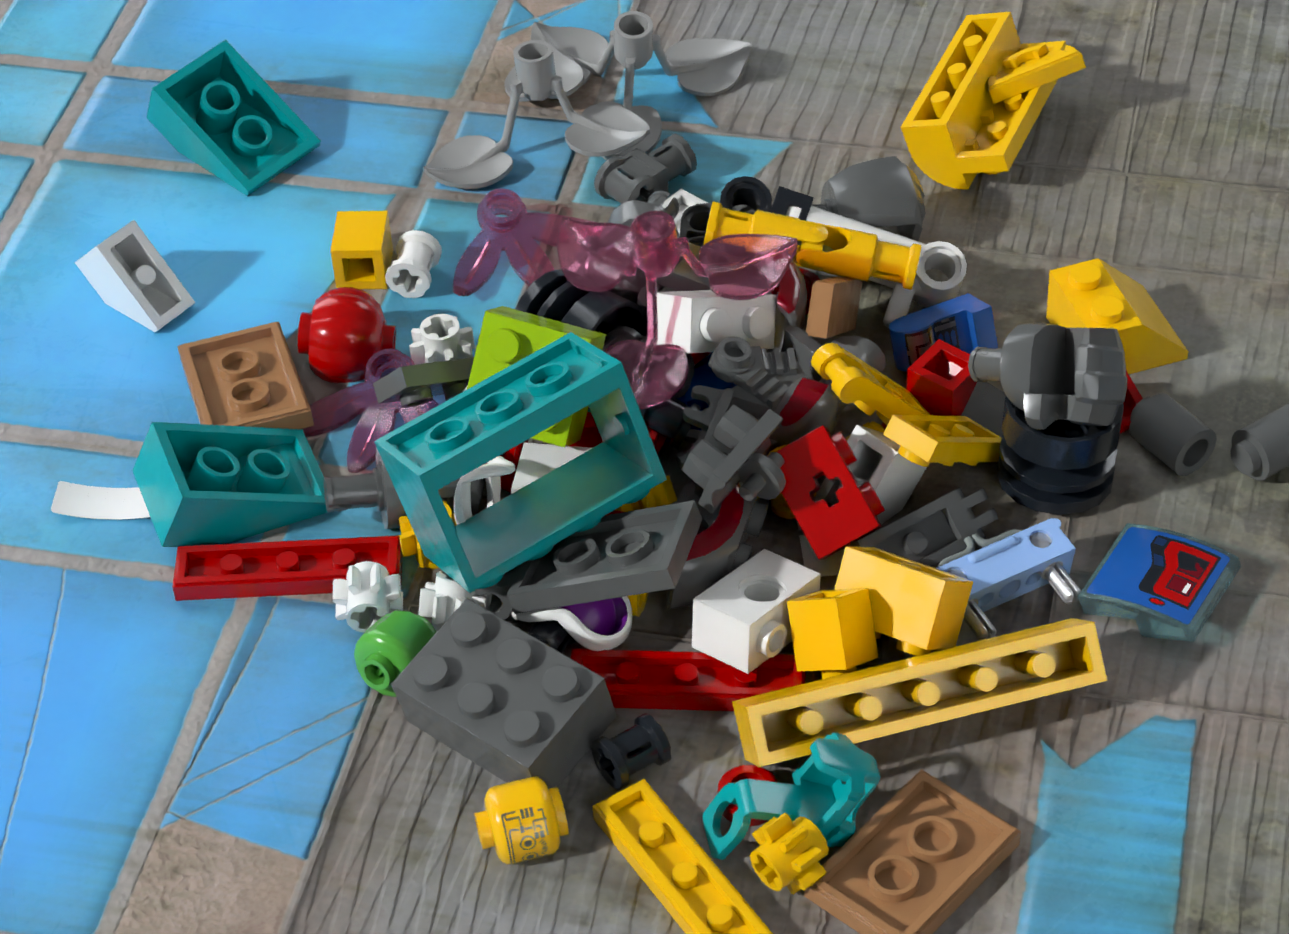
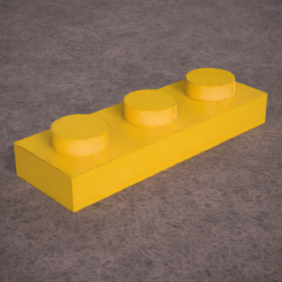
M892 415L883 433L884 436L900 445L898 453L902 457L924 467H928L930 463L935 462L946 466H953L954 462H963L976 466L978 462L999 461V448L1002 438L967 416Z

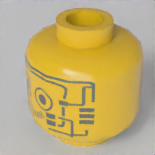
M529 777L489 788L484 798L485 811L474 813L482 849L494 847L498 858L507 865L552 855L559 848L560 837L569 834L566 814L558 787L548 789L545 781L539 777Z

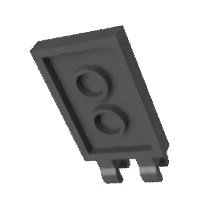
M695 500L605 515L595 527L583 532H575L553 545L551 551L545 556L525 561L504 573L502 579L495 585L484 589H477L475 593L476 595L494 594L499 598L491 601L488 611L504 620L509 617L512 609L515 614L674 589L677 586L700 527L702 516Z

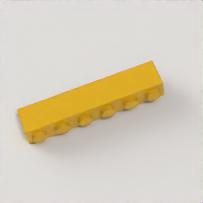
M1071 618L735 700L732 703L745 760L758 767L811 755L810 745L816 739L825 738L833 732L846 735L855 744L1107 681L1095 622Z

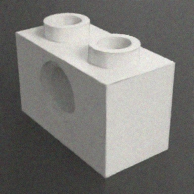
M763 549L693 598L692 648L749 674L767 659L776 656L783 647L792 642L787 601L820 591L821 574Z

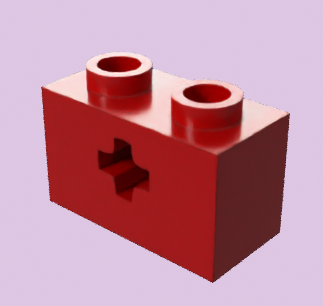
M822 425L776 451L784 459V464L780 469L784 473L786 485L781 493L819 560L832 556L846 546H849V544L882 528L877 515L884 512L885 508L869 481L859 486L849 468V465L856 462L857 458L841 431L831 436L829 430ZM824 475L832 482L841 480L843 487L836 491L839 502L832 506L828 501L824 499L816 501L814 494L820 490V484L817 479Z

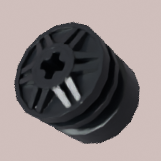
M562 269L546 272L532 282L519 299L515 308L530 314L603 333L606 336L617 326H628L640 335L648 337V321L640 305L605 289H599L598 286Z
M1006 396L1001 429L1003 435L997 466V477L1002 489L1015 502L1034 511L1056 515L1081 513L1100 505L1111 493L1124 404L1119 405L1112 423L1108 426L1073 424L1069 420L1058 419L1046 429H1034L1027 424L1024 411L1013 405Z

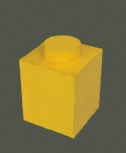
M337 211L330 249L336 288L387 289L388 284L386 283L385 274L391 266L393 254L388 211Z
M869 588L820 590L787 601L797 671H821L822 679L857 671L856 666L879 658Z

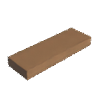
M836 276L813 283L806 327L808 336L827 339L856 329L862 287L861 280Z

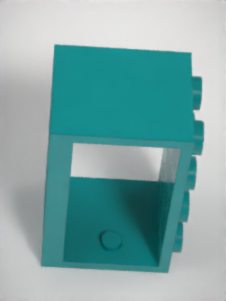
M572 332L374 441L424 555L469 593L495 585L502 579L504 573L527 560H535L545 556L556 543L575 532H583L595 527L603 516L624 504L640 501L648 495L651 488L667 480L622 362ZM589 406L602 438V443L470 517L465 522L454 525L438 492L439 489L584 407Z

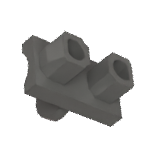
M735 405L724 414L712 436L732 451L725 455L703 439L689 453L682 468L684 473L704 489L698 502L699 505L712 514L740 481L743 485L739 488V494L747 501H752L755 496L767 500L775 499L783 491L786 485L784 473L780 469L784 464L783 457L777 452H771L768 457L764 455L771 445L769 437L780 426L783 420L782 417L768 409L758 420Z

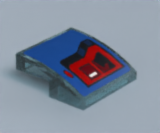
M1127 523L1078 595V599L1084 614L1135 619L1142 637L1194 642L1238 573L1241 564L1237 556L1203 540L1163 528Z

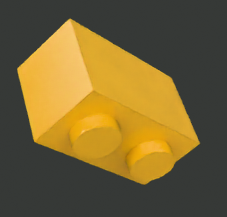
M846 546L834 590L869 588L876 639H881L882 634L898 639L897 649L919 656L931 653L932 650L956 647L973 581L875 547Z

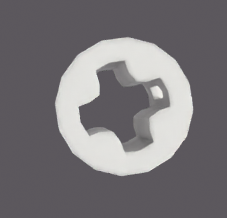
M412 230L400 236L396 246L397 260L392 262V265L385 274L386 283L389 288L406 298L421 297L429 289L432 282L430 270L438 264L442 254L441 245L436 238L426 232Z

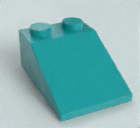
M226 39L154 86L151 90L146 118L178 152L246 196L312 152L321 143V140Z
M152 422L132 470L162 547L229 544L327 513L324 496V476L302 429Z

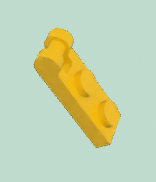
M827 343L813 354L811 359L812 367L823 379L832 380L831 388L843 403H854L869 416L876 411L877 416L886 425H888L892 415H930L910 391L838 344Z

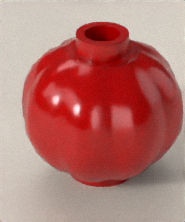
M353 287L332 289L316 299L312 313H301L298 328V354L309 355L310 369L322 380L331 383H352L364 380L375 373L384 356L394 357L396 326L387 325L380 304L372 295L361 289Z

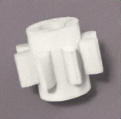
M449 314L431 315L422 321L420 329L412 328L411 330L413 343L409 347L412 365L473 357L472 349L475 348L472 327L460 329L459 322L455 316Z
M372 561L360 562L349 566L346 580H333V602L336 603V619H346L352 629L364 633L385 614L396 610H403V592H401L400 575H389L386 567Z
M441 570L436 573L435 583L426 582L425 588L420 589L418 615L432 617V625L437 632L466 598L488 610L492 594L476 595L475 591L469 593Z

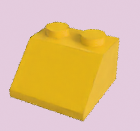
M1099 258L1049 270L1046 314L1048 322L1066 328L1117 329L1125 351L1128 374L1179 362L1188 358V350L1142 284Z

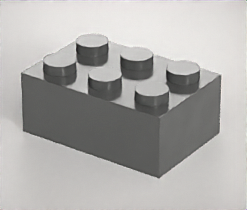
M467 598L391 684L409 723L506 783L529 777H539L545 781L548 789L558 787L588 752L592 742L598 739L617 717L603 677Z

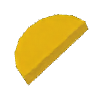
M1040 44L1023 49L1007 57L1002 62L1004 69L996 76L991 75L988 79V87L993 104L1086 68L1082 53L1069 45H1065V51H1049L1046 44Z

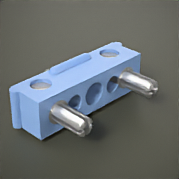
M1050 518L1025 530H1010L991 539L981 538L975 533L964 539L967 545L965 550L940 561L936 569L973 581L963 621L966 622L979 641L993 638L996 634L995 627L983 612L1050 583L1065 604H1072V602H1076L1081 597V590L1069 576L1076 548L1060 529L1061 521L1059 519ZM975 544L983 547L979 550L974 551Z

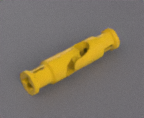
M714 201L712 202L703 244L704 247L709 248L716 244L745 250L747 257L775 262L782 255H788L800 267L866 282L870 277L902 283L903 288L909 290L913 288L921 252V245L913 243L910 247L879 241L876 234L814 223L762 210H757L754 214L722 208L721 203ZM793 241H802V244L797 245ZM823 245L829 246L834 251H822Z

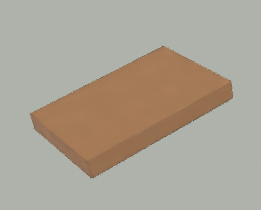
M279 322L268 323L177 346L200 424L302 429L314 426L307 397Z
M921 769L822 865L827 874L806 889L804 897L860 934H933L1020 845L1021 831Z

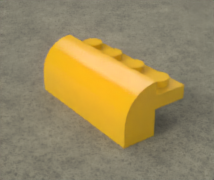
M1011 12L966 15L901 125L910 155L921 171L944 186L962 190L969 189L977 173L993 175L1009 171L1058 79L996 104H993L989 92L988 79L991 75L996 76L1004 69L1002 62L1007 57L1023 49L1046 44L1049 51H1065L1066 41L1021 44Z

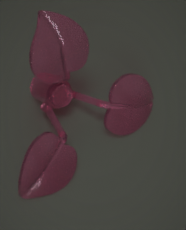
M649 211L639 215L634 219L631 227L617 223L581 222L563 217L560 222L557 238L558 259L562 272L566 279L579 289L593 292L608 291L621 281L623 275L626 277L635 276L637 268H640L646 274L647 342L623 340L604 350L605 353L622 362L639 409L654 407L670 399L683 386L688 374V360L684 349L674 344L657 345V278L671 274L680 260V255H682L698 277L709 276L710 288L716 295L732 300L756 299L769 293L780 283L798 248L797 238L770 234H733L715 238L703 245L699 251L698 261L689 249L688 239L686 237L677 238L673 217L662 211Z

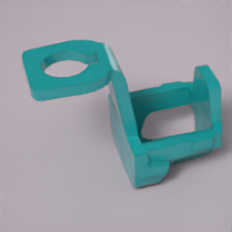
M833 732L825 738L816 739L810 745L812 755L801 768H797L792 774L795 785L755 779H743L736 783L726 784L703 813L702 820L711 856L715 859L724 860L745 837L751 818L771 820L773 817L778 818L783 813H787L792 822L800 816L808 818L822 832L828 847H842L856 831L855 818L858 809L880 781L881 776L875 758L855 746L846 735ZM729 804H736L738 809L733 814L731 827L727 834L722 836L720 824L723 812Z

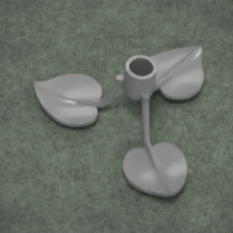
M628 11L616 18L614 30L610 31L609 43L599 33L578 27H554L534 22L531 31V40L546 38L558 51L580 65L584 73L582 86L589 80L591 73L595 75L603 74L613 53L620 64L626 68L623 105L608 101L598 104L617 105L632 111L648 123L650 134L641 142L624 151L601 156L605 160L614 156L623 157L636 148L648 154L656 147L660 140L662 122L657 110L650 106H632L634 71L646 65L651 59L653 51L666 75H677V82L682 90L699 96H716L732 89L739 81L752 52V43L731 39L694 38L679 41L669 47L666 53H664L660 45V36L658 34L653 35V22L651 18L639 11Z
M546 38L530 40L519 44L514 49L515 66L509 72L504 82L505 92L510 97V103L502 139L496 144L493 139L486 136L467 135L459 137L440 148L435 153L431 162L423 166L426 175L433 180L449 187L461 189L482 188L503 179L513 168L512 158L504 152L510 147L519 101H544L546 98L558 99L568 121L573 123L565 131L567 145L575 152L591 157L616 154L636 145L650 134V127L637 114L612 104H594L587 107L582 115L576 113L567 96L573 94L582 86L584 82L582 68L574 60L558 51Z

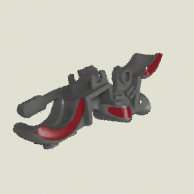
M782 255L775 260L774 274L778 282L779 292L776 295L773 351L767 352V348L751 346L740 337L725 338L713 350L708 366L711 367L717 378L725 382L734 383L737 386L724 390L702 385L692 388L691 397L706 402L709 407L703 408V411H697L689 407L684 408L683 419L687 423L701 428V431L690 429L684 438L685 442L694 444L687 452H677L676 462L680 465L679 470H682L689 453L703 439L725 455L732 451L712 435L721 418L733 405L758 420L768 409H771L783 418L780 426L769 437L771 445L764 454L766 457L775 448L790 444L822 425L829 430L831 436L834 435L838 415L848 404L843 403L831 388L832 380L823 379L811 365L813 354L822 345L803 331L807 305V289L799 267L790 256ZM845 335L831 342L838 344L879 372H882L886 367L884 353L877 344L869 339ZM692 479L688 484H684L676 503L695 500L702 516L701 524L705 530L696 535L677 586L674 589H670L667 593L666 603L668 609L693 605V598L751 558L753 546L746 544L749 534L759 537L768 504L760 502V497L755 496L752 501L743 499L739 494V488L743 485L741 481L712 514L698 504L704 489Z

